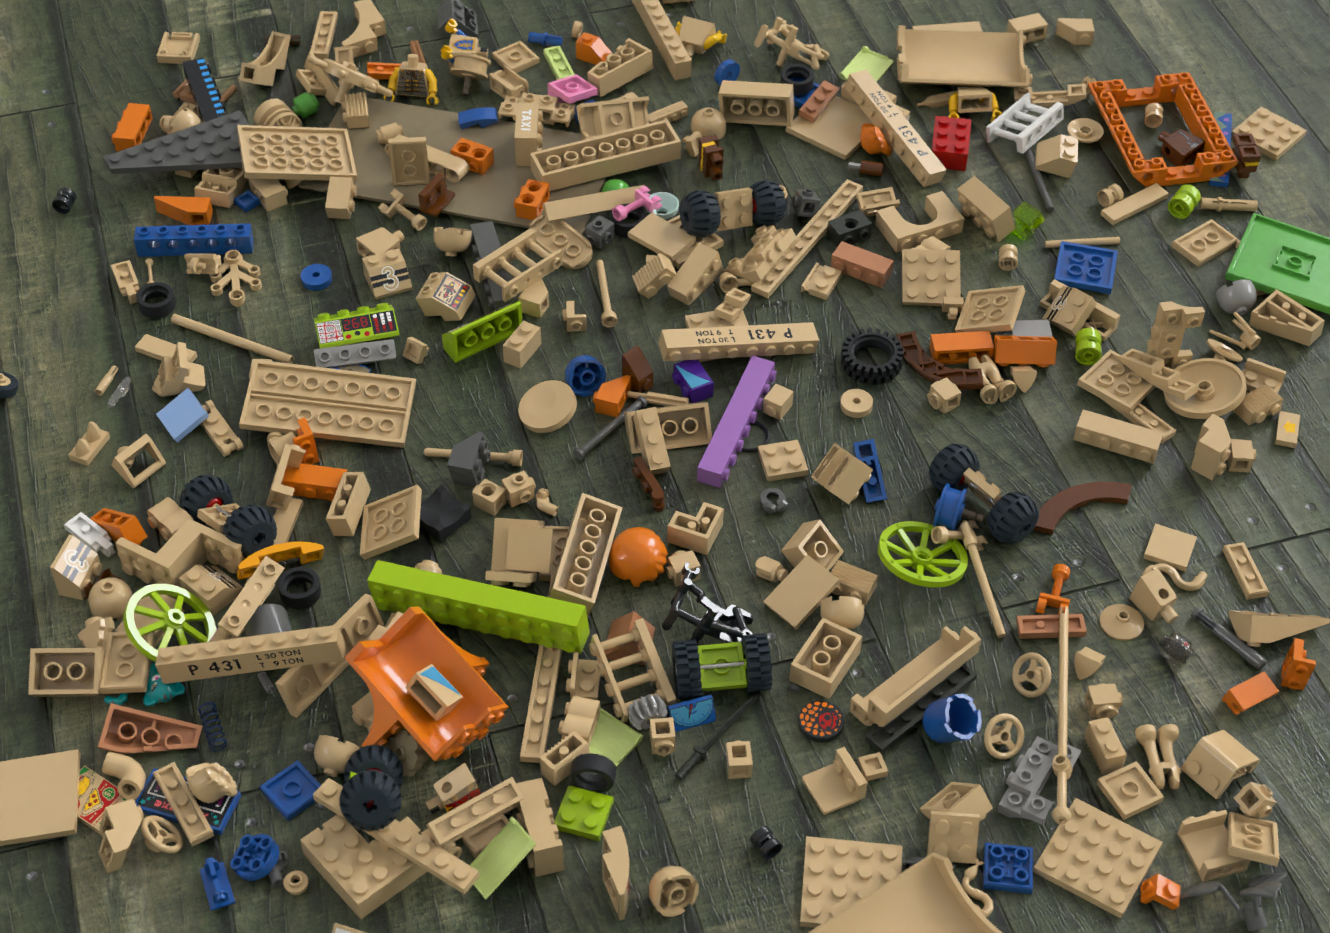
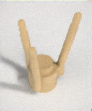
M1237 312L1233 313L1237 320L1233 319L1232 321L1243 331L1240 336L1241 342L1219 332L1209 330L1210 334L1238 345L1243 350L1247 347L1253 350L1261 341V337L1250 328Z

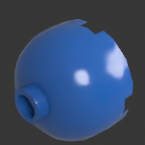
M577 356L567 364L565 369L567 385L579 396L593 395V391L600 388L601 384L606 380L605 368L592 356Z

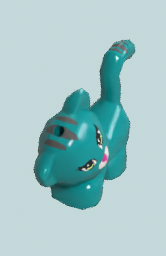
M156 662L150 665L147 690L143 698V703L146 707L168 702L175 696L184 694L185 691L184 685L180 682L164 684L155 666ZM120 693V696L117 698L108 695L104 698V702L109 705L110 703L122 705L127 701L128 693Z

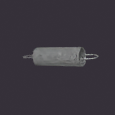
M260 672L257 677L267 694H273L275 688L266 672Z

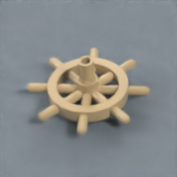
M312 55L307 56L308 62L340 78L338 81L340 86L334 98V101L338 103L345 101L344 95L348 94L355 85L373 93L378 92L387 97L392 96L391 90L379 85L378 80L358 72L359 68L348 64L347 67L328 58L321 60Z

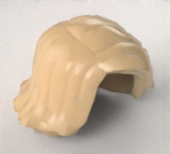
M202 763L191 766L186 770L185 776L189 789L202 802L213 803L224 796L232 797L237 795L236 782L219 763Z

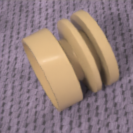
M269 99L263 102L257 108L253 118L254 125L302 127L299 117L280 99Z

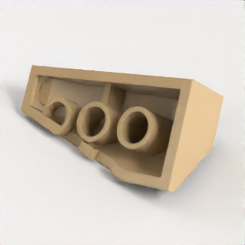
M1229 610L1228 612L1237 637L1240 640L1247 641L1248 646L1260 647L1261 643H1272L1330 623V618L1312 615L1290 614V617H1288L1289 615L1265 614L1255 611Z

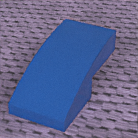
M476 108L458 113L459 125L462 130L478 123L481 128L498 122L495 108Z

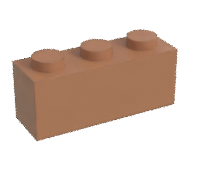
M841 242L832 254L831 267L841 270L843 274L883 288L892 275L894 260Z

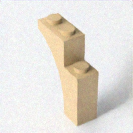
M371 0L354 2L355 17L359 25L355 32L342 42V47L352 46L353 58L378 51L377 37L386 35L385 20Z
M272 31L268 43L260 56L250 63H242L239 80L253 84L273 86L276 69L285 70L291 35Z

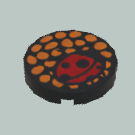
M824 700L813 701L801 709L798 717L799 729L811 741L818 743L830 742L842 733L844 716L839 707L831 702Z

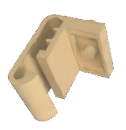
M1221 730L1202 737L1180 769L1215 799H1218L1233 779L1243 776L1246 772L1250 773L1259 764L1260 759L1225 730Z

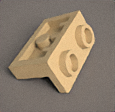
M1251 358L1247 359L1242 371L1246 379L1247 391H1253L1262 385L1268 384L1277 394L1286 375L1284 370Z
M574 652L573 660H569L568 674H571V679L567 678L566 692H570V701L573 696L598 700L600 674L597 669L598 660H580L579 652Z

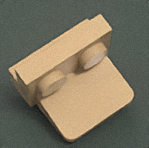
M178 342L173 356L163 357L158 370V376L152 387V390L158 396L180 395L187 388L192 392L202 391L205 388L204 367L188 362L189 352L186 351V343Z

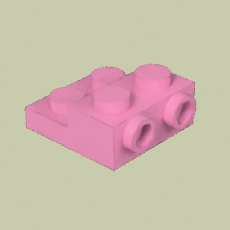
M576 74L548 83V95L558 97V103L566 102L573 104L576 101L597 95V88Z

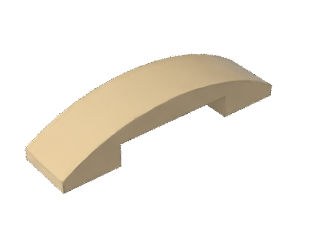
M1086 84L1068 85V89L1064 91L1032 92V87L1014 88V100L1017 102L1026 93H1030L1031 104L1051 108L1055 103L1059 102L1063 106H1067L1086 98Z

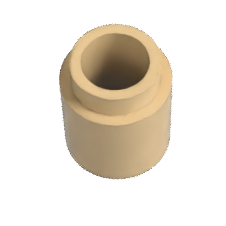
M396 122L379 127V130H376L379 144L384 143L386 145L388 144V139L394 138L398 134L404 135L401 125H397Z

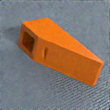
M154 196L158 213L187 225H210L213 214L210 197Z

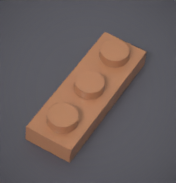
M824 80L801 107L798 115L814 123L838 94L839 88Z
M1069 614L1068 637H1085L1087 631L1083 614ZM1060 615L1017 616L1016 625L1019 639L1059 638Z

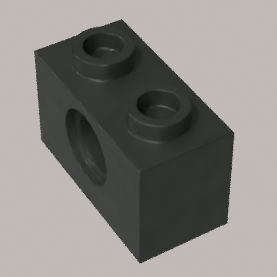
M861 210L828 221L827 236L836 247L841 242L853 244L870 238L872 223Z

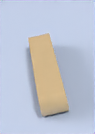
M398 134V135H396L394 138H408V137H405V136H403V135H399V134ZM387 144L385 146V151L390 156L389 145ZM427 145L429 173L434 175L438 173L444 174L445 179L457 183L470 170L469 164L465 160Z

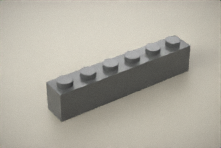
M493 221L470 225L472 230L470 244H473L472 252L474 257L477 256L476 262L501 247ZM503 268L495 272L507 282L512 280L510 273ZM490 278L481 281L485 282V295H489L488 304L494 311L508 304L518 302L517 295L504 302L502 299V287Z

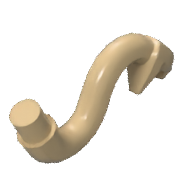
M1163 563L1148 566L1142 574L1143 576L1158 568L1160 572L1170 575L1177 587L1186 591L1200 589L1208 576L1206 572L1200 571L1193 581L1185 582L1181 579L1175 568Z

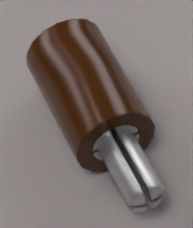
M862 160L861 164L849 162L848 168L860 170V174L881 177L884 163Z

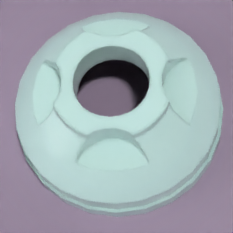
M658 192L649 197L651 199L654 196H659L662 201H659L662 207L658 210L654 209L653 212L646 209L648 215L654 213L667 220L677 214L679 201L674 195ZM665 211L667 214H658L657 212Z

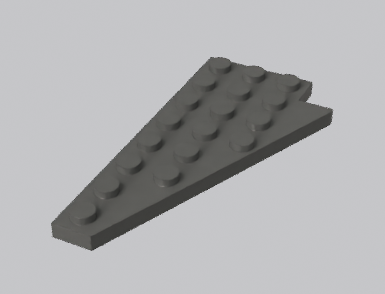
M239 110L104 156L103 160L111 174L243 168L237 125L250 124Z

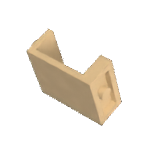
M1226 810L1219 812L1211 811L1204 816L1196 818L1188 817L1180 825L1178 836L1202 882L1246 871L1251 861L1228 855V831L1224 825L1228 814Z

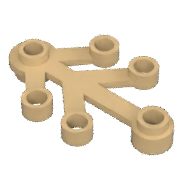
M237 250L226 252L224 263L218 267L219 273L209 274L211 282L214 283L211 285V293L214 296H220L223 293V287L232 281V291L229 293L230 303L235 307H240L245 302L244 291L240 289V280L250 284V288L253 291H258L262 288L261 280L257 278L261 274L259 266L244 261L243 256ZM238 267L247 270L249 275L239 271ZM230 268L231 271L222 278L221 274Z

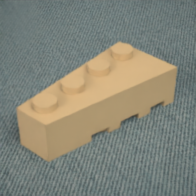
M628 38L624 46L620 45L616 48L617 52L606 57L605 62H599L587 72L588 82L597 88V95L602 97L653 69L652 50Z

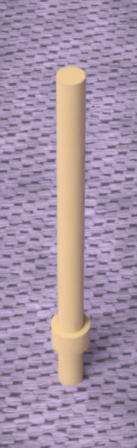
M964 522L960 527L964 536L963 543L965 549L969 551L997 637L1003 638L1006 636L977 550L978 543L976 537L972 535L969 523Z

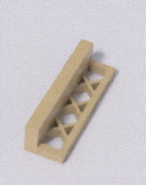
M1054 279L1050 283L1048 294L1040 300L1039 306L1048 310L1051 305L1048 301L1050 299L1054 300L1062 286L1066 285ZM1096 302V307L1088 317L1090 322L1085 323L1081 329L1093 328L1097 330V328L1103 327L1107 331L1105 333L1099 332L1101 340L1105 341L1117 329L1120 314Z

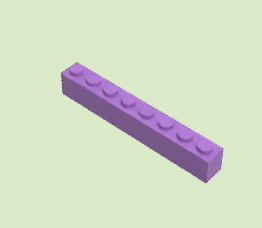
M756 356L751 357L698 465V482L721 488L723 481L728 480L730 466L734 467L737 460L736 454L741 452L744 445L743 439L749 436L750 424L755 423L757 410H761L763 406V397L769 393L770 382L775 381L777 371L774 370L775 362Z

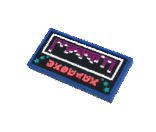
M153 768L143 791L135 801L136 806L141 807L143 814L159 816L179 823L153 775V772L159 769ZM183 776L184 780L186 781V783H187V785H188L187 778H186L185 776ZM237 791L235 796H224L213 803L202 802L194 796L213 833L222 835L241 798L240 791Z

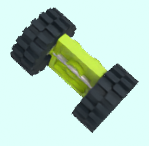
M766 633L742 635V642L697 646L696 640L672 642L673 677L677 698L701 697L703 691L747 688V692L771 690L772 666Z

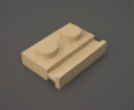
M817 262L801 285V292L807 291L810 295L827 300L842 277V271L826 265L824 267L820 266Z

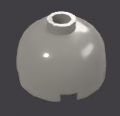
M1236 280L1232 282V286L1227 287L1225 284L1220 287L1215 294L1221 309L1230 314L1237 312L1240 316L1246 314L1255 304L1257 298L1255 286L1251 280Z

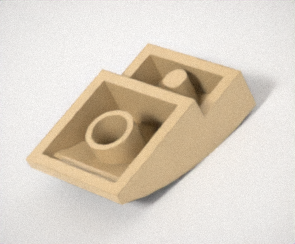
M243 168L207 169L202 173V181L194 188L195 197H210L212 205L230 208L234 204V198L242 192L248 178H244Z
M621 826L603 831L602 854L603 882L619 920L625 919L629 901V853Z

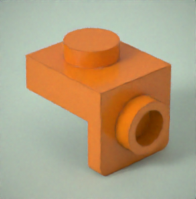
M1156 874L1142 882L1140 902L1147 904L1155 900L1174 910L1180 906L1181 886L1160 874Z

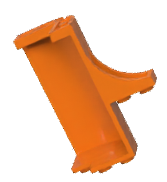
M409 607L380 639L359 641L344 657L364 680L373 699V724L367 738L361 744L362 747L368 745L386 746L388 743L387 739L392 734L398 733L404 726L434 762L443 759L446 761L452 756L456 758L462 754L465 747L476 738L478 740L484 738L489 733L488 728L493 723H498L505 716L503 712L508 708L505 702L482 678L486 673L485 668L490 663L484 657L475 656L456 645L433 623L420 607ZM430 664L463 696L450 713L437 721L405 689L412 677Z

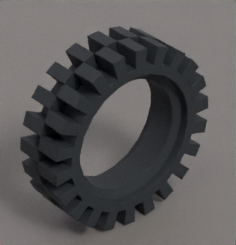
M868 328L867 333H865L864 329H860L859 334L856 331L853 332L852 336L848 335L843 342L841 352L843 371L846 370L848 376L852 374L853 380L859 377L860 383L868 380L870 385H872L873 380L876 381V385L881 384V379L884 383L889 382V378L893 380L895 375L900 373L904 351L899 339L895 340L893 334L888 337L889 332L887 331L880 334L881 329H876V333L872 332V328ZM875 347L887 352L890 359L883 365L871 366L859 362L854 354L858 349Z

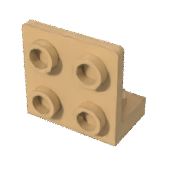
M845 747L836 750L833 764L802 777L803 783L824 815L862 800L866 796L868 782Z

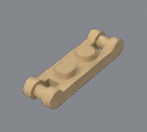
M211 399L206 401L202 407L206 412H209V417L201 423V426L221 454L226 457L234 450L239 451L243 449L242 441L235 435L218 412Z

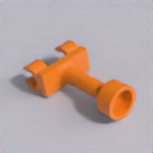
M1064 564L1053 566L1052 577L1055 580L1052 593L1050 595L1040 592L1036 612L1044 614L1045 607L1050 606L1059 608L1058 615H1060V607H1063V613H1065V606L1069 607L1070 599L1060 597L1063 581H1067L1070 575V568Z

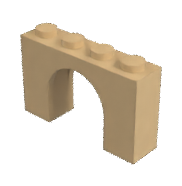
M943 191L926 196L924 210L933 220L929 224L916 225L907 222L894 206L877 210L875 225L896 253L902 251V249L916 247L924 239H928L931 236L940 240L962 233L964 217Z

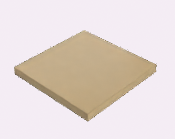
M835 96L814 123L798 116L792 121L791 126H786V132L846 160L861 146L860 134L862 124L873 123L859 106Z
M78 749L0 762V846L77 834L81 757Z

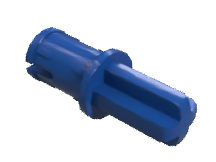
M530 31L528 35L529 43H538L543 46H562L563 43L561 36L548 35L547 32L542 34Z

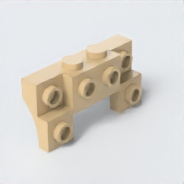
M523 93L521 98L506 96L498 111V119H501L502 116L513 117V120L516 121L517 103H539V110L543 111V121L540 122L554 125L555 122L566 123V127H569L570 121L574 120L576 106L575 104L558 103V97Z
M774 225L759 227L751 238L754 244L752 249L744 258L739 259L736 257L730 260L724 272L743 277L751 282L762 280L796 239L795 233L792 228L776 230Z
M1172 301L1159 303L1154 326L1151 327V337L1147 343V354L1164 359V366L1168 365L1170 369H1175L1179 365L1191 361L1193 356L1191 350H1180L1185 328L1201 327L1205 314L1203 307H1187Z

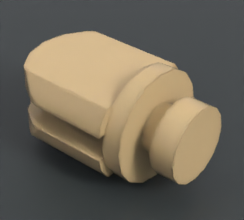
M766 556L757 559L755 565L757 576L770 582H782L788 576V570L784 569L780 562Z

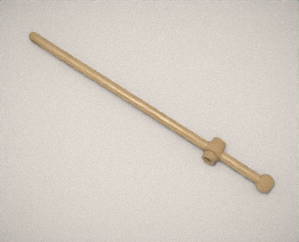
M1065 606V613H1063V607H1060L1058 755L1053 758L1052 762L1054 774L1057 776V807L1053 809L1052 818L1058 824H1065L1071 818V811L1067 808V779L1071 777L1072 765L1067 758L1069 609L1067 606Z

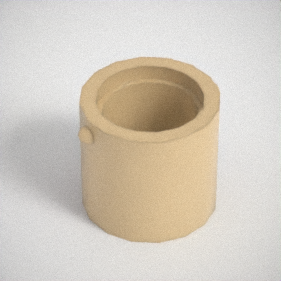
M292 432L273 440L269 439L268 448L277 465L284 445L293 444L292 439L296 436Z

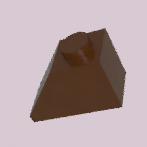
M636 345L622 355V377L630 375L631 390L643 393L653 386V370L640 347Z

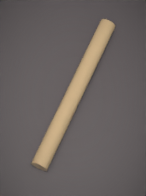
M1120 237L1045 241L1044 245L1045 248H1060L1061 241L1088 246L1120 244Z

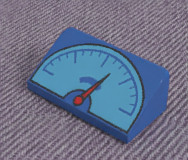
M712 695L668 706V718L673 717L675 732L714 722L716 715Z

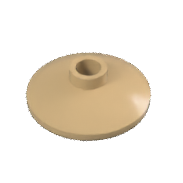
M1088 118L1075 119L1069 123L1067 128L1068 134L1083 143L1096 142L1102 138L1104 133L1103 127L1098 122Z
M1213 339L1206 341L1210 349L1215 353L1214 358L1222 356L1225 360L1241 362L1243 360L1230 347Z
M1110 605L1102 611L1099 619L1102 630L1116 640H1133L1142 633L1144 628V620L1141 614L1128 605Z

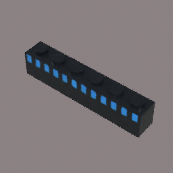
M204 58L182 62L184 75L202 123L227 115L224 113L226 112L224 102H220V91L215 89V78L210 76L212 74L210 65L205 63Z

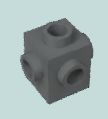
M796 189L791 205L798 216L814 217L818 211L820 199L811 189Z
M599 215L585 227L586 239L591 245L599 249L603 248L614 238V223Z

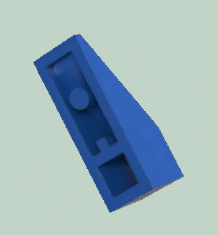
M874 439L854 442L852 446L853 456L873 469L870 479L861 486L866 504L887 500Z

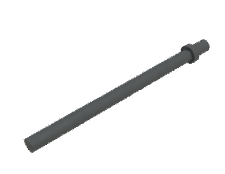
M1030 147L1025 152L1045 208L1050 213L1054 211V207L1041 173L1035 169V158Z

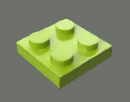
M568 785L554 823L559 831L599 841L613 805V797Z

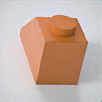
M584 32L576 41L577 59L597 65L601 61L605 62L606 57L612 54L600 37Z
M630 375L601 384L598 392L595 391L592 402L595 403V412L613 417L620 415L628 398L627 392L631 391Z

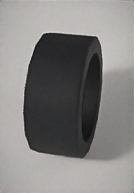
M792 64L783 68L780 84H793L794 95H804L812 90L814 72L811 68L801 64ZM791 78H801V79H804L805 81L795 82V81H791V80H789V79H791Z
M641 207L627 213V217L638 220L631 224L617 221L611 212L614 233L621 237L629 238L628 232L646 218V213Z
M149 283L143 286L136 296L140 312L149 318H161L169 315L176 306L173 289L165 283ZM161 296L166 298L161 303H146L153 297Z
M291 568L279 578L278 589L281 601L290 608H308L320 598V580L318 574L310 568ZM304 581L313 585L309 591L303 594L287 592L288 587L296 582Z
M581 754L575 757L572 762L570 781L577 788L596 793L609 791L614 786L616 765L609 758L599 754Z

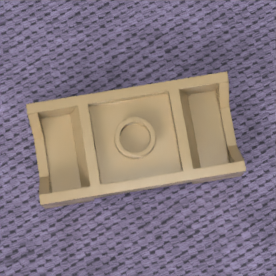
M649 96L577 105L581 139L585 140L649 124L647 113Z

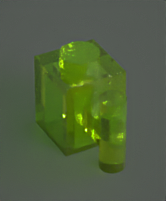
M1024 200L1021 205L1015 208L1012 214L1016 222V229L1012 233L1022 240L1026 239L1027 233L1024 232V229L1033 234L1045 221L1042 212Z

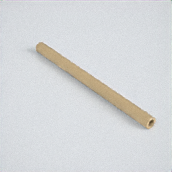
M173 314L171 317V323L282 363L293 364L294 356L178 314Z

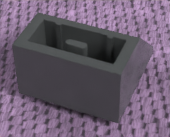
M446 0L437 8L438 29L450 38L451 34H454L453 32L448 33L445 30L449 19H454L457 22L456 29H460L469 37L478 36L477 14L474 10L464 6L460 0Z
M478 432L453 446L447 466L454 483L475 487L479 484V481L483 480L485 475L484 465L485 462L489 461L491 451L488 449V441L485 440L483 432Z

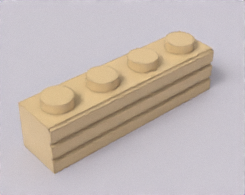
M683 101L652 112L648 114L649 124L667 119L670 123L688 115V106Z

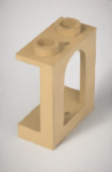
M294 444L284 445L266 505L287 511L295 488L281 484L287 465L299 468L306 450Z

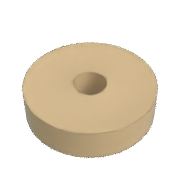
M851 389L844 392L841 396L840 408L849 417L862 418L872 411L873 398L864 390Z

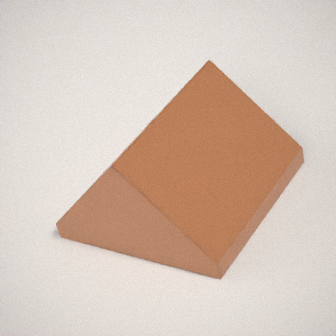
M633 611L613 620L607 640L630 633L635 620L642 617ZM644 619L653 641L656 628ZM632 641L605 650L604 653L608 660H617L639 653L640 646L638 642ZM642 661L634 663L638 665L647 666V663H643Z

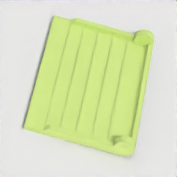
M864 46L839 74V77L847 81L849 74L867 70L877 82L894 61L887 56L870 51L867 46Z
M600 708L598 722L589 746V753L605 756L612 760L617 767L642 741L643 735Z
M512 816L507 825L469 865L479 871L480 877L474 883V886L485 899L493 893L536 845L533 839Z

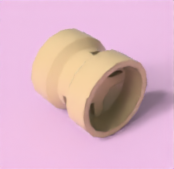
M1151 103L1146 106L1144 120L1146 126L1157 128L1162 124L1163 108L1160 104Z
M1112 184L1107 189H1102L1097 193L1100 205L1105 208L1121 201L1124 197L1123 191L1118 184Z
M1005 244L1000 247L999 267L1002 270L1011 271L1017 267L1018 249L1016 246Z

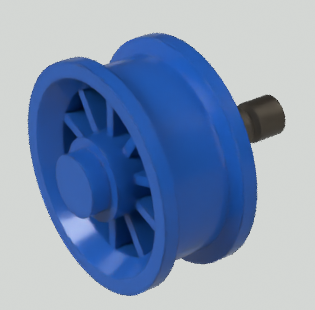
M946 484L940 499H937L934 511H936L933 528L935 526H944L951 531H957L962 517L983 523L985 514L965 509L968 489L964 488L963 491L950 488V484Z

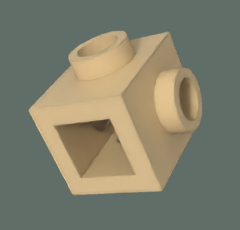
M524 470L501 480L502 487L506 489V500L511 507L528 502L534 498L535 482L532 477H528Z
M1252 782L1245 785L1234 797L1240 805V810L1245 815L1256 818L1268 816L1273 810L1272 807L1277 803L1272 797L1273 792L1265 784L1260 785Z

